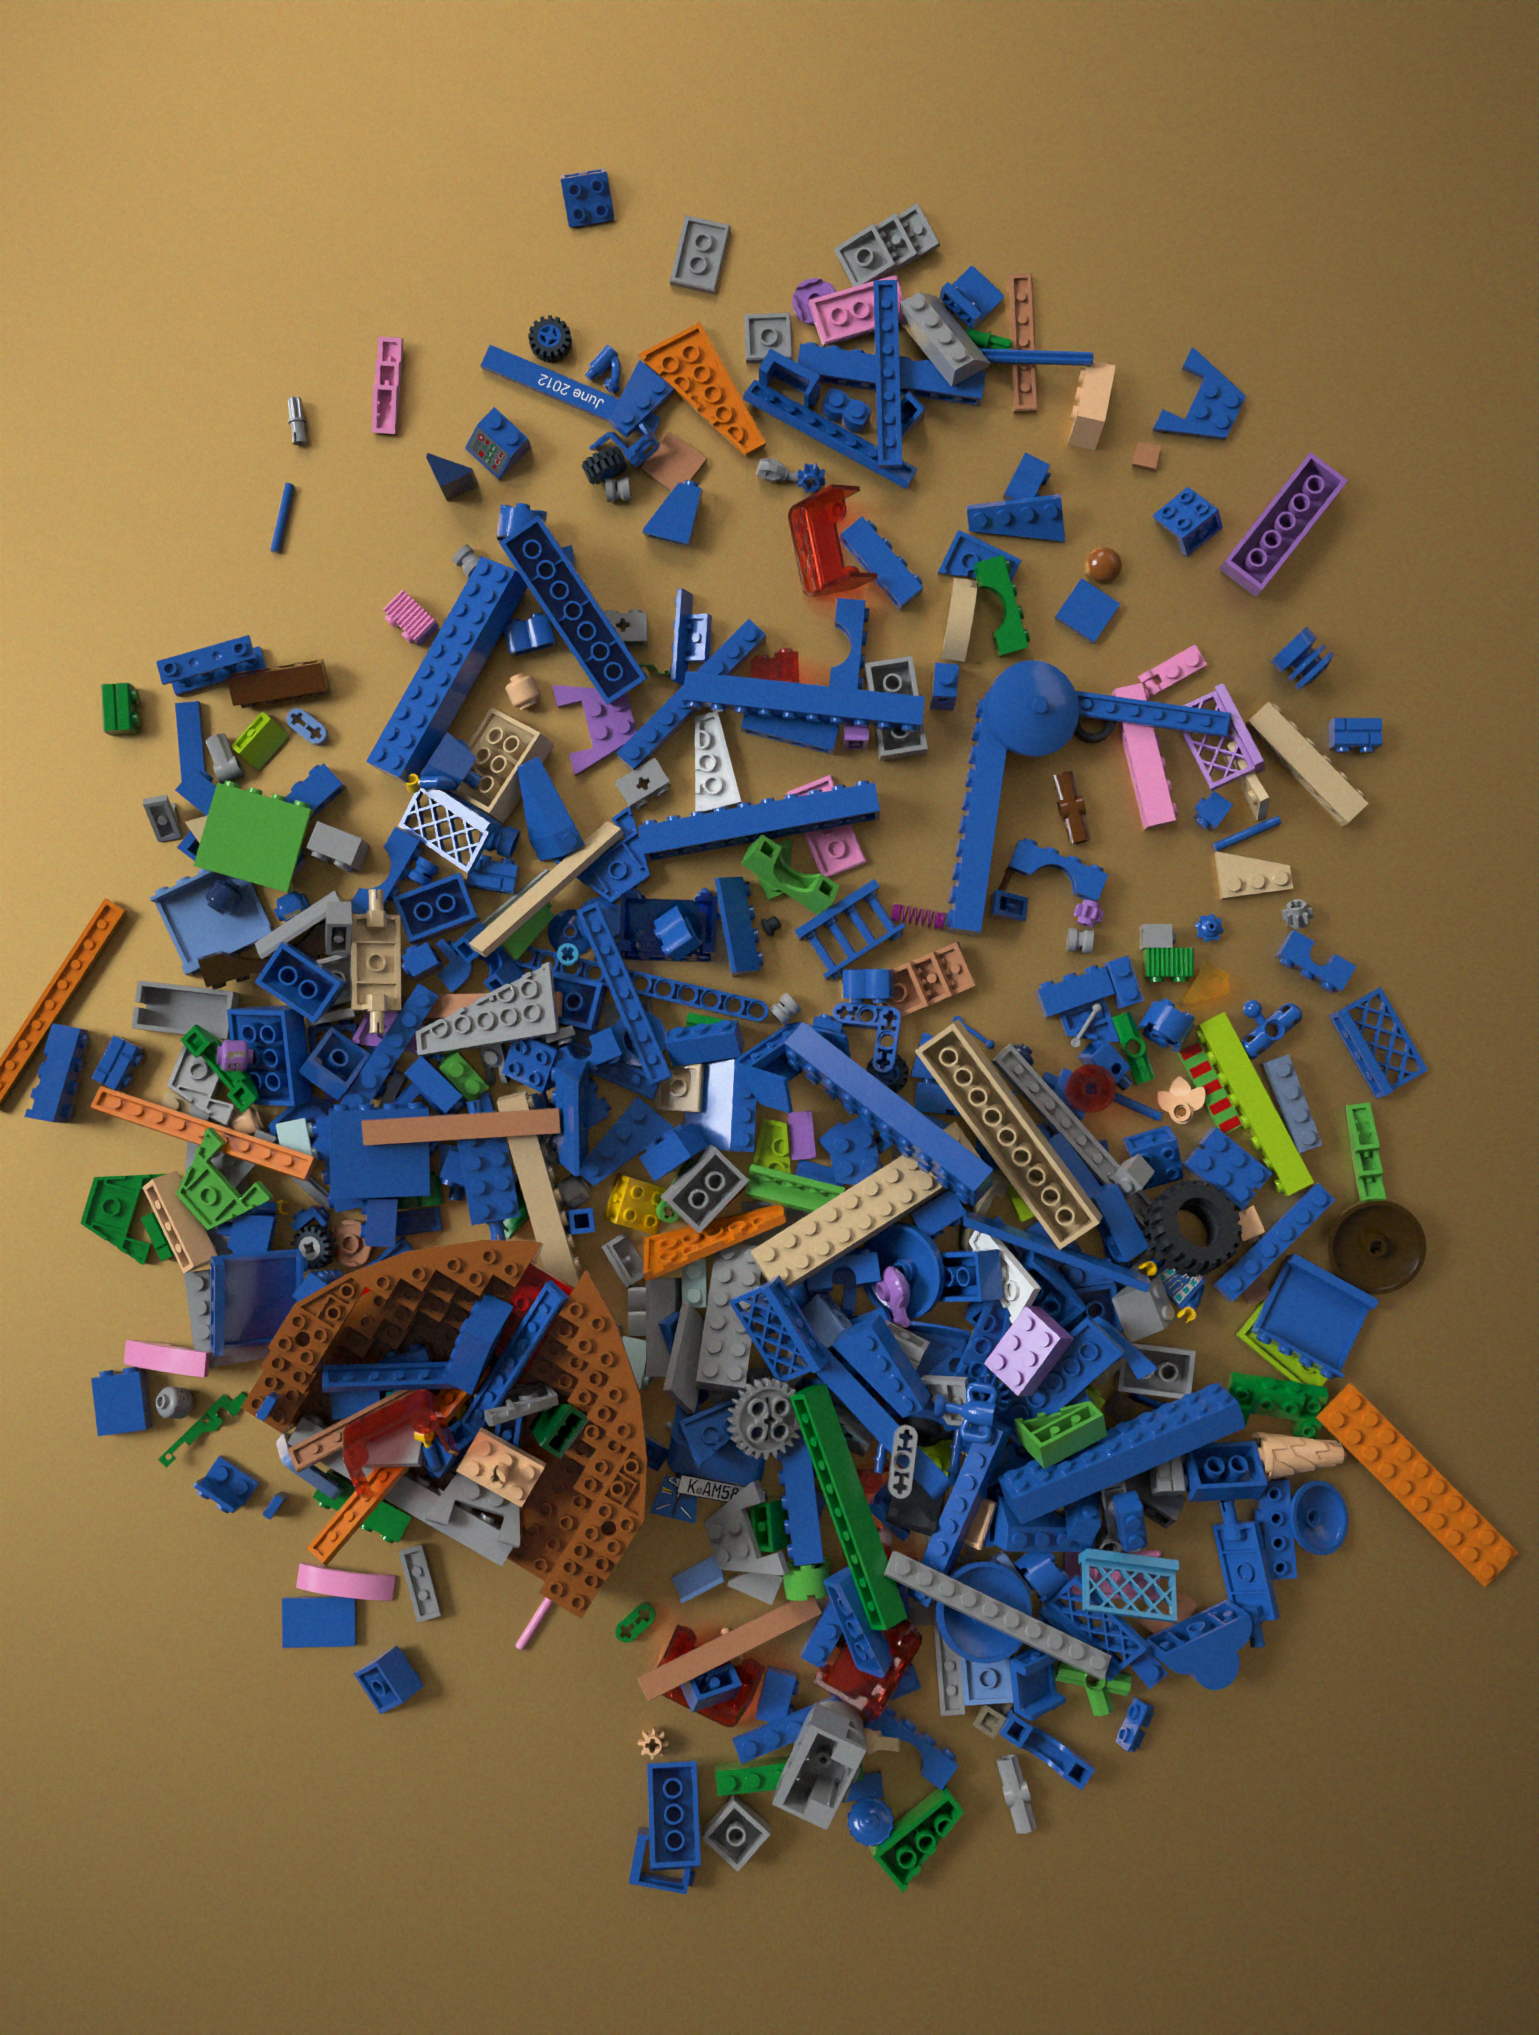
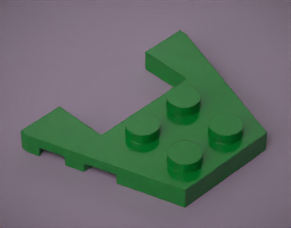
M165 1174L94 1177L80 1224L116 1246L123 1253L134 1258L138 1263L145 1265L152 1243L130 1238L128 1234L141 1190L143 1189L142 1187L152 1179Z

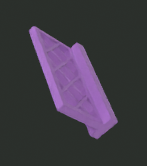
M1224 683L1216 686L1215 691L1183 705L1202 709L1205 703L1214 699L1217 705L1215 711L1231 713L1229 730L1232 735L1228 734L1227 738L1221 737L1218 747L1206 744L1209 735H1204L1202 743L1191 739L1192 733L1181 731L1211 791L1253 772L1258 774L1265 771L1264 761ZM1225 739L1236 742L1237 745L1234 752L1221 749ZM1203 749L1215 752L1212 762L1201 759L1200 756ZM1219 753L1231 757L1228 767L1215 764ZM1235 758L1244 760L1248 766L1240 771L1232 769ZM1213 768L1224 771L1223 779L1213 783L1210 777Z

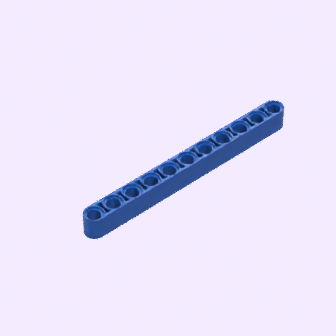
M530 946L525 950L532 954V959L529 963H521L520 957L515 960L520 967L533 971V968L539 969L542 967L541 965H543L545 958L553 957L555 958V965L552 967L554 973L603 983L609 988L603 973L599 979H590V970L595 967L600 968L598 962L579 958L577 961L578 971L575 974H568L566 971L567 966L561 964L556 952ZM564 954L562 959L567 961L568 958L570 961L574 957ZM627 969L634 987L636 981L640 978L648 981V987L645 990L639 991L636 989L639 996L754 1023L763 1022L768 1016V1007L761 1000ZM669 984L671 986V993L667 996L660 995L658 992L659 986ZM686 989L693 990L695 993L694 999L684 1001L681 998L682 992ZM713 994L718 998L715 1006L709 1007L704 1003L707 995ZM731 1000H738L741 1003V1008L738 1012L728 1010L727 1006ZM760 1005L764 1008L762 1017L755 1018L751 1015L753 1006Z
M762 1293L758 1300L769 1305L768 1299ZM756 1307L758 1314L766 1319L767 1311ZM772 1313L770 1321L782 1325L779 1317ZM785 1334L784 1341L794 1346L795 1344L791 1337ZM822 1344L830 1360L815 1374L892 1455L894 1432L899 1425ZM799 1356V1357L803 1360V1362L807 1365V1363L805 1362L804 1358H803L802 1356ZM906 1432L900 1433L899 1438L903 1439V1447L898 1445L897 1451L906 1450L911 1452V1447H906L907 1440L911 1438ZM917 1445L913 1479L936 1501L953 1483ZM905 1454L899 1455L896 1459L903 1468L908 1467L910 1463L909 1457Z

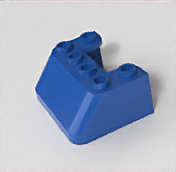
M698 1400L695 1414L700 1413L701 1410L700 1403ZM676 1405L667 1458L668 1467L672 1472L747 1486L756 1480L761 1482L766 1460L761 1456L758 1459L751 1455L748 1456L743 1453V1450L737 1448V1442L731 1439L701 1467L697 1468L678 1426L679 1421L695 1414H687ZM757 1427L753 1428L751 1436L756 1433Z

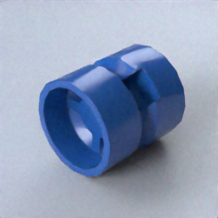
M501 826L497 833H492L484 850L491 852L495 849L497 855L510 859L516 849L520 830L510 826L505 828ZM481 832L478 842L484 833Z

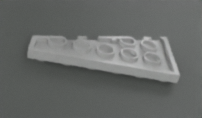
M547 962L541 965V968L522 975V978L510 984L507 983L475 1000L473 1004L465 1008L462 1007L456 1010L454 1014L444 1019H439L416 1031L418 1056H429L559 1034L552 963Z

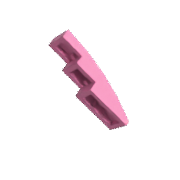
M378 336V360H376L375 384H373V433L396 434L401 389L403 338Z
M126 1340L124 1364L198 1377L208 1376L210 1352L173 1346V1344Z

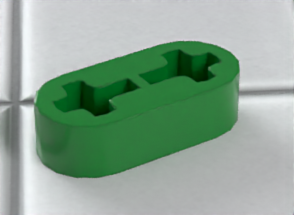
M642 1602L621 1619L615 1630L617 1639L624 1643L631 1642L651 1625L656 1614L653 1605ZM639 1610H650V1619L647 1620L644 1617L638 1622L636 1619L640 1616ZM633 1623L635 1626L631 1629L632 1635L625 1634L623 1636L621 1634V1626L628 1627Z

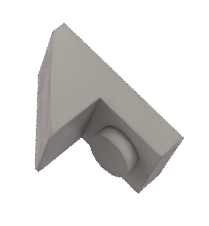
M167 795L143 799V806L157 841L162 842L181 838L182 834L176 804L170 803Z

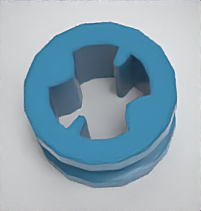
M566 943L559 947L557 957L561 964L572 966L579 960V951L573 944ZM565 949L568 951L569 949L574 950L572 953L574 958L569 961L567 958V961L562 959Z

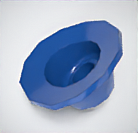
M645 1011L663 1053L666 1049L667 1032L660 1019L651 1012ZM620 1018L615 1027L626 1052L620 1055L621 1060L629 1066L642 1067L623 1020Z

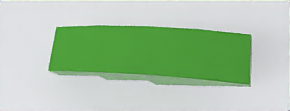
M1370 1103L1346 1105L1351 1156L1360 1201L1386 1199L1381 1177L1383 1169L1378 1152L1380 1144Z

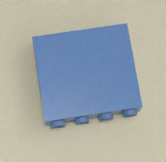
M200 869L198 875L192 878L189 876L183 877L176 881L177 885L171 888L167 886L155 891L154 896L149 897L152 902H155L184 964L181 966L184 974L190 977L201 972L198 957L219 951L236 956L255 947V942L274 931L252 882L213 871ZM228 878L240 886L238 891L242 894V899L232 913H224L222 915L207 905L206 894L216 880L225 882Z

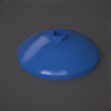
M1324 1481L1305 1483L1297 1490L1291 1502V1529L1296 1541L1305 1551L1314 1555L1331 1554L1342 1545L1347 1534L1348 1511L1346 1503L1340 1492L1333 1485Z

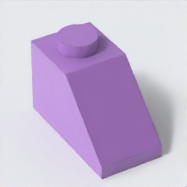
M844 722L843 749H867L869 725L868 727H857L852 722Z

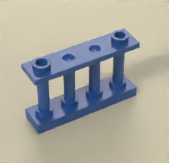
M249 635L156 661L162 684L172 683L176 696L226 683V678L231 673L267 668L262 648L260 646L253 648Z
M875 879L794 930L799 940L803 938L806 941L809 940L828 969L823 974L825 980L829 977L831 980L836 979L843 974L842 969L888 939L893 942L904 935L902 933V930L906 927L904 923L896 927L876 896L878 894L876 891L879 890L880 886ZM863 899L865 902H869L888 933L877 940L856 910L858 908L856 904ZM843 912L845 915L850 916L868 946L857 953L837 924L838 920L836 917ZM823 925L830 929L848 957L838 965L834 963L816 935L818 934L816 930Z

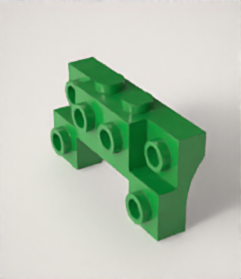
M1231 1372L1227 1391L1239 1402L1245 1425H1247L1250 1413L1294 1420L1292 1423L1293 1436L1311 1439L1318 1438L1322 1424L1315 1417L1326 1406L1328 1400L1327 1387Z

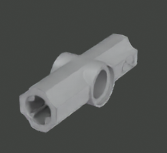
M1007 1754L1001 1756L996 1761L1003 1782V1794L1007 1807L1010 1808L1016 1833L1025 1834L1032 1832L1037 1828L1036 1821L1030 1805L1031 1797L1025 1779L1023 1780L1017 1755Z

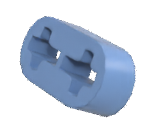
M295 708L288 713L286 719L288 725L308 742L315 746H320L327 741L328 732L326 728L304 710ZM303 715L301 719L306 725L303 727L299 723L295 724L294 716L300 717ZM310 728H313L315 731L321 729V738L315 737L312 739L313 734L308 730Z

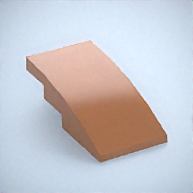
M955 942L894 968V997L887 998V1003H877L878 1006L894 1007L899 1010L901 1017H904L977 986L960 943ZM890 1014L889 1018H885L888 1023L892 1022V1020H897L893 1014Z

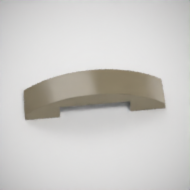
M1000 1167L993 1171V1185L975 1206L968 1203L966 1210L985 1217L995 1195L1001 1198L1004 1197L1011 1182ZM963 1221L959 1230V1250H973L969 1240L975 1230L965 1227Z
M1023 1643L1012 1657L1032 1647ZM1013 1703L983 1704L973 1726L992 1739H995L1007 1719L1005 1716Z

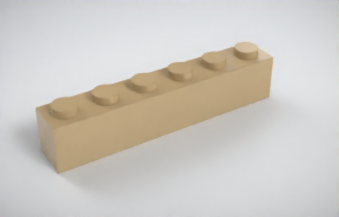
M1268 702L1245 724L1247 730L1342 827L1348 824L1369 804L1365 800V795L1348 783L1349 779L1345 774L1337 772L1332 767L1331 760L1327 756L1321 755L1315 749V744L1299 733V728L1292 721L1288 722L1282 716L1283 712L1277 705H1271Z

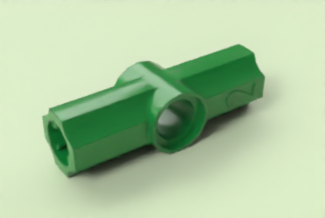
M1129 1011L1112 1017L1121 1045V1052L1130 1066L1135 1085L1155 1079L1156 1077L1146 1052L1145 1042L1141 1039L1132 1012ZM1131 1041L1137 1043L1139 1047L1135 1055L1131 1054L1128 1050V1044Z

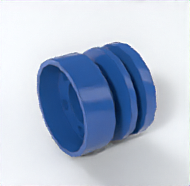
M1307 626L1270 661L1280 672L1285 671L1289 667L1293 669L1288 678L1289 681H1292L1297 675L1302 678L1295 685L1298 690L1305 685L1311 684L1328 667L1335 656L1332 651L1324 658L1320 655L1327 647L1325 644L1317 649L1312 647L1318 637Z

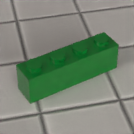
M329 1469L326 1471V1474L340 1483L344 1491L336 1500H333L317 1489L312 1498L318 1500L317 1504L325 1509H330L331 1507L338 1511L360 1485L337 1471ZM383 1499L360 1527L368 1532L374 1530L380 1533L381 1538L386 1542L393 1544L395 1541L399 1543L414 1516Z

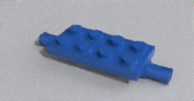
M482 1099L475 1100L476 1111L473 1101L466 1102L469 1113L484 1112ZM506 1137L456 1140L471 1225L486 1223L489 1225L491 1240H498L497 1235H499V1240H506L503 1222L505 1219L520 1217Z
M1221 1500L1219 1505L1223 1523H1216L1212 1525L1228 1600L1250 1615L1252 1622V1631L1249 1638L1250 1647L1254 1648L1256 1646V1648H1260L1266 1645L1261 1624L1263 1621L1280 1618L1259 1521L1241 1522L1237 1518L1234 1500Z

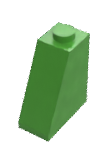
M550 902L543 906L502 943L515 960L523 954L554 917L549 910L552 907Z

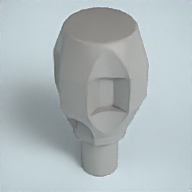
M764 458L758 462L756 475L761 479L769 482L781 480L797 482V473L788 471V468H785L779 461Z

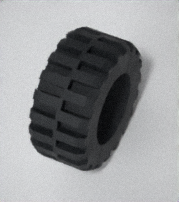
M1183 1180L1180 1183L1173 1184L1158 1195L1147 1208L1148 1214L1144 1216L1143 1222L1144 1225H1147L1144 1229V1237L1149 1239L1147 1244L1149 1250L1153 1249L1156 1255L1154 1257L1158 1262L1160 1260L1165 1263L1164 1267L1169 1271L1175 1269V1273L1182 1276L1185 1274L1189 1277L1203 1276L1226 1263L1236 1253V1248L1239 1247L1241 1241L1240 1237H1237L1242 1234V1226L1238 1225V1221L1241 1219L1239 1213H1235L1233 1209L1235 1205L1232 1200L1228 1201L1225 1198L1226 1194L1222 1190L1219 1192L1215 1190V1185L1210 1183L1204 1185L1202 1180H1194L1193 1182L1191 1180ZM1178 1210L1189 1211L1203 1222L1207 1231L1206 1247L1197 1246L1183 1236L1177 1222Z

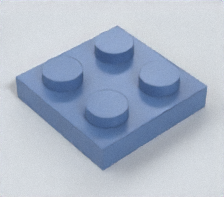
M1010 1656L999 1662L985 1664L972 1662L961 1657L965 1706L1013 1703L1009 1665Z

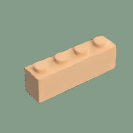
M174 1171L152 1179L142 1188L183 1274L208 1265L210 1263V1256L218 1255L214 1243L211 1242L206 1232V1228L176 1195L183 1179L178 1171Z

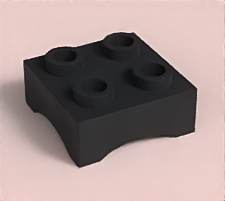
M899 1472L898 1474L899 1482L894 1485L898 1494L901 1493L902 1489H906V1485L902 1483V1477H908V1473ZM913 1479L912 1490L907 1497L900 1499L893 1495L891 1496L885 1521L931 1537L936 1531L945 1492L934 1501Z

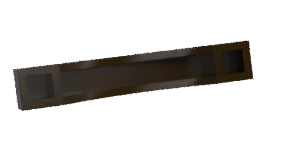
M326 920L313 925L309 933L299 943L294 945L314 960L319 959L320 954L326 953ZM219 951L198 957V963L206 988L212 986L214 990L227 986V981L235 979L236 983L250 979L251 974L258 972L260 974L272 956H267L263 959L245 958Z

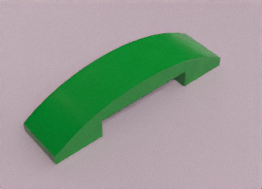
M196 1024L181 1039V1042L195 1058L202 1056L230 1089L227 1096L242 1113L259 1098L256 1087L246 1070L243 1072L223 1071L221 1065H217V1047L221 1046L222 1042L210 1032Z

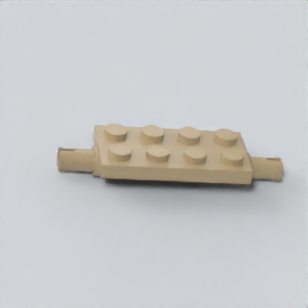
M376 889L368 890L369 911L366 914H352L351 1011H367L370 1013L369 1034H376L378 1025V1035L385 1034V1013L401 1011L400 915L386 914L383 905L384 890L378 889L376 892Z

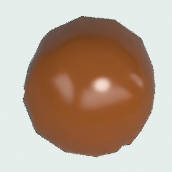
M1108 547L1093 549L1086 555L1083 562L1086 576L1091 577L1097 583L1113 581L1119 576L1122 569L1120 556Z

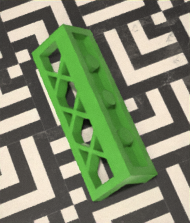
M751 1164L749 1181L747 1182L744 1196L812 1213L842 1194L845 1188Z

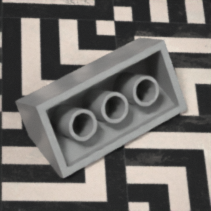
M918 292L900 302L898 321L951 387L990 366L988 359L937 296Z

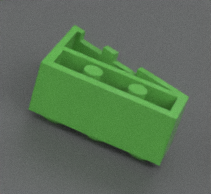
M1091 1401L1062 1407L1060 1412L1045 1415V1412L1038 1413L1037 1418L1025 1421L1022 1418L1014 1419L1018 1441L1044 1469L1107 1436L1104 1415Z

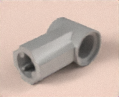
M225 733L213 735L205 740L214 761L213 769L221 784H224L225 780L231 781L244 775L242 766L238 758L234 756Z

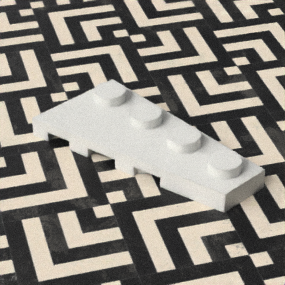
M718 712L695 717V812L704 811L705 813L713 811L718 807H728L741 803Z
M975 1230L969 1240L973 1250L999 1249L1004 1299L999 1300L1003 1308H1008L1011 1314L1009 1319L1013 1324L1024 1307L1032 1305L1041 1287L1000 1239Z

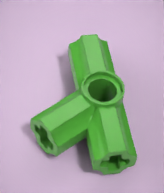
M1060 1660L1056 1664L1055 1680L1085 1687L1094 1716H1104L1114 1710L1109 1692L1127 1696L1130 1692L1131 1674L1118 1672L1117 1676L1110 1682L1105 1677L1102 1680L1096 1679L1090 1682L1088 1681L1089 1674Z

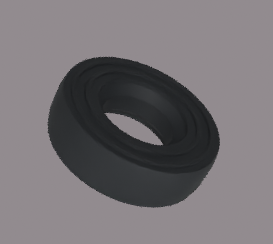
M910 1417L902 1419L898 1423L899 1426L909 1425L916 1430L918 1435L917 1445L920 1447L933 1446L940 1441L941 1427L932 1420ZM905 1429L907 1435L912 1439V1435L908 1433V1429Z

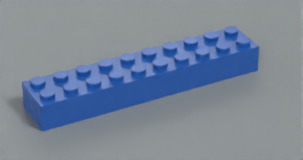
M481 556L369 755L367 763L405 784L409 783L408 777L410 774H416L417 776L421 774L442 741L528 587L516 570Z
M989 692L985 693L983 699L979 698L975 711V718H979V721L973 727L972 741L976 742L972 746V750H970L968 764H972V769H969L965 781V787H969V792H966L963 797L962 810H965L966 813L960 819L958 833L962 834V839H959V842H957L955 857H959V862H956L952 873V880H956V883L950 889L949 903H952V910L947 912L945 926L949 927L948 933L977 937L982 929L1007 748L995 737L989 725L986 708Z
M866 780L857 782L855 786L846 788V785H838L832 787L831 791L822 792V789L809 791L808 795L804 796L789 794L784 796L785 799L775 801V798L763 799L761 804L752 805L751 802L738 804L737 808L734 809L718 807L712 813L704 814V811H696L690 813V817L685 818L675 815L667 817V821L657 822V820L644 821L643 825L638 826L642 853L647 862L753 843L762 834L769 839L879 820L880 808L875 783H869Z
M802 1022L784 1042L787 1063L795 1071L801 1070L805 1073V1077L810 1083L815 1086L819 1084L825 1089L824 1093L832 1100L838 1099L843 1103L842 1106L848 1113L852 1115L854 1113L862 1118L861 1122L869 1129L875 1128L880 1132L879 1135L888 1144L894 1143L899 1147L898 1150L907 1159L913 1158L917 1161L918 1167L927 1174L930 1172L936 1176L937 1182L946 1189L950 1187L955 1191V1195L960 1201L965 1204L969 1202L972 1206H975L993 1185V1169L806 1023Z
M1220 1383L1210 1384L1200 1391L1186 1394L1179 1400L1165 1403L1158 1409L1142 1413L1137 1418L1117 1424L1116 1427L1106 1430V1437L1046 1469L1036 1460H1032L1025 1466L1005 1472L1004 1475L997 1477L1005 1502L1022 1525L1244 1429L1246 1425L1239 1402Z

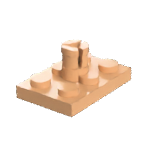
M481 1427L456 1471L522 1507L545 1468L546 1463Z

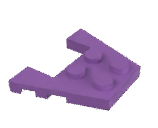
M552 686L558 708L578 703L583 705L593 748L569 754L575 776L581 774L590 766H594L609 754L619 750L637 732L627 693L610 705H607L596 688Z

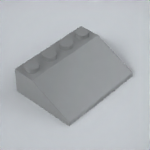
M210 1269L185 1273L184 1278L194 1350L210 1352L209 1368L267 1358L271 1351L268 1349L269 1345L224 1349V1356L214 1357L210 1348Z

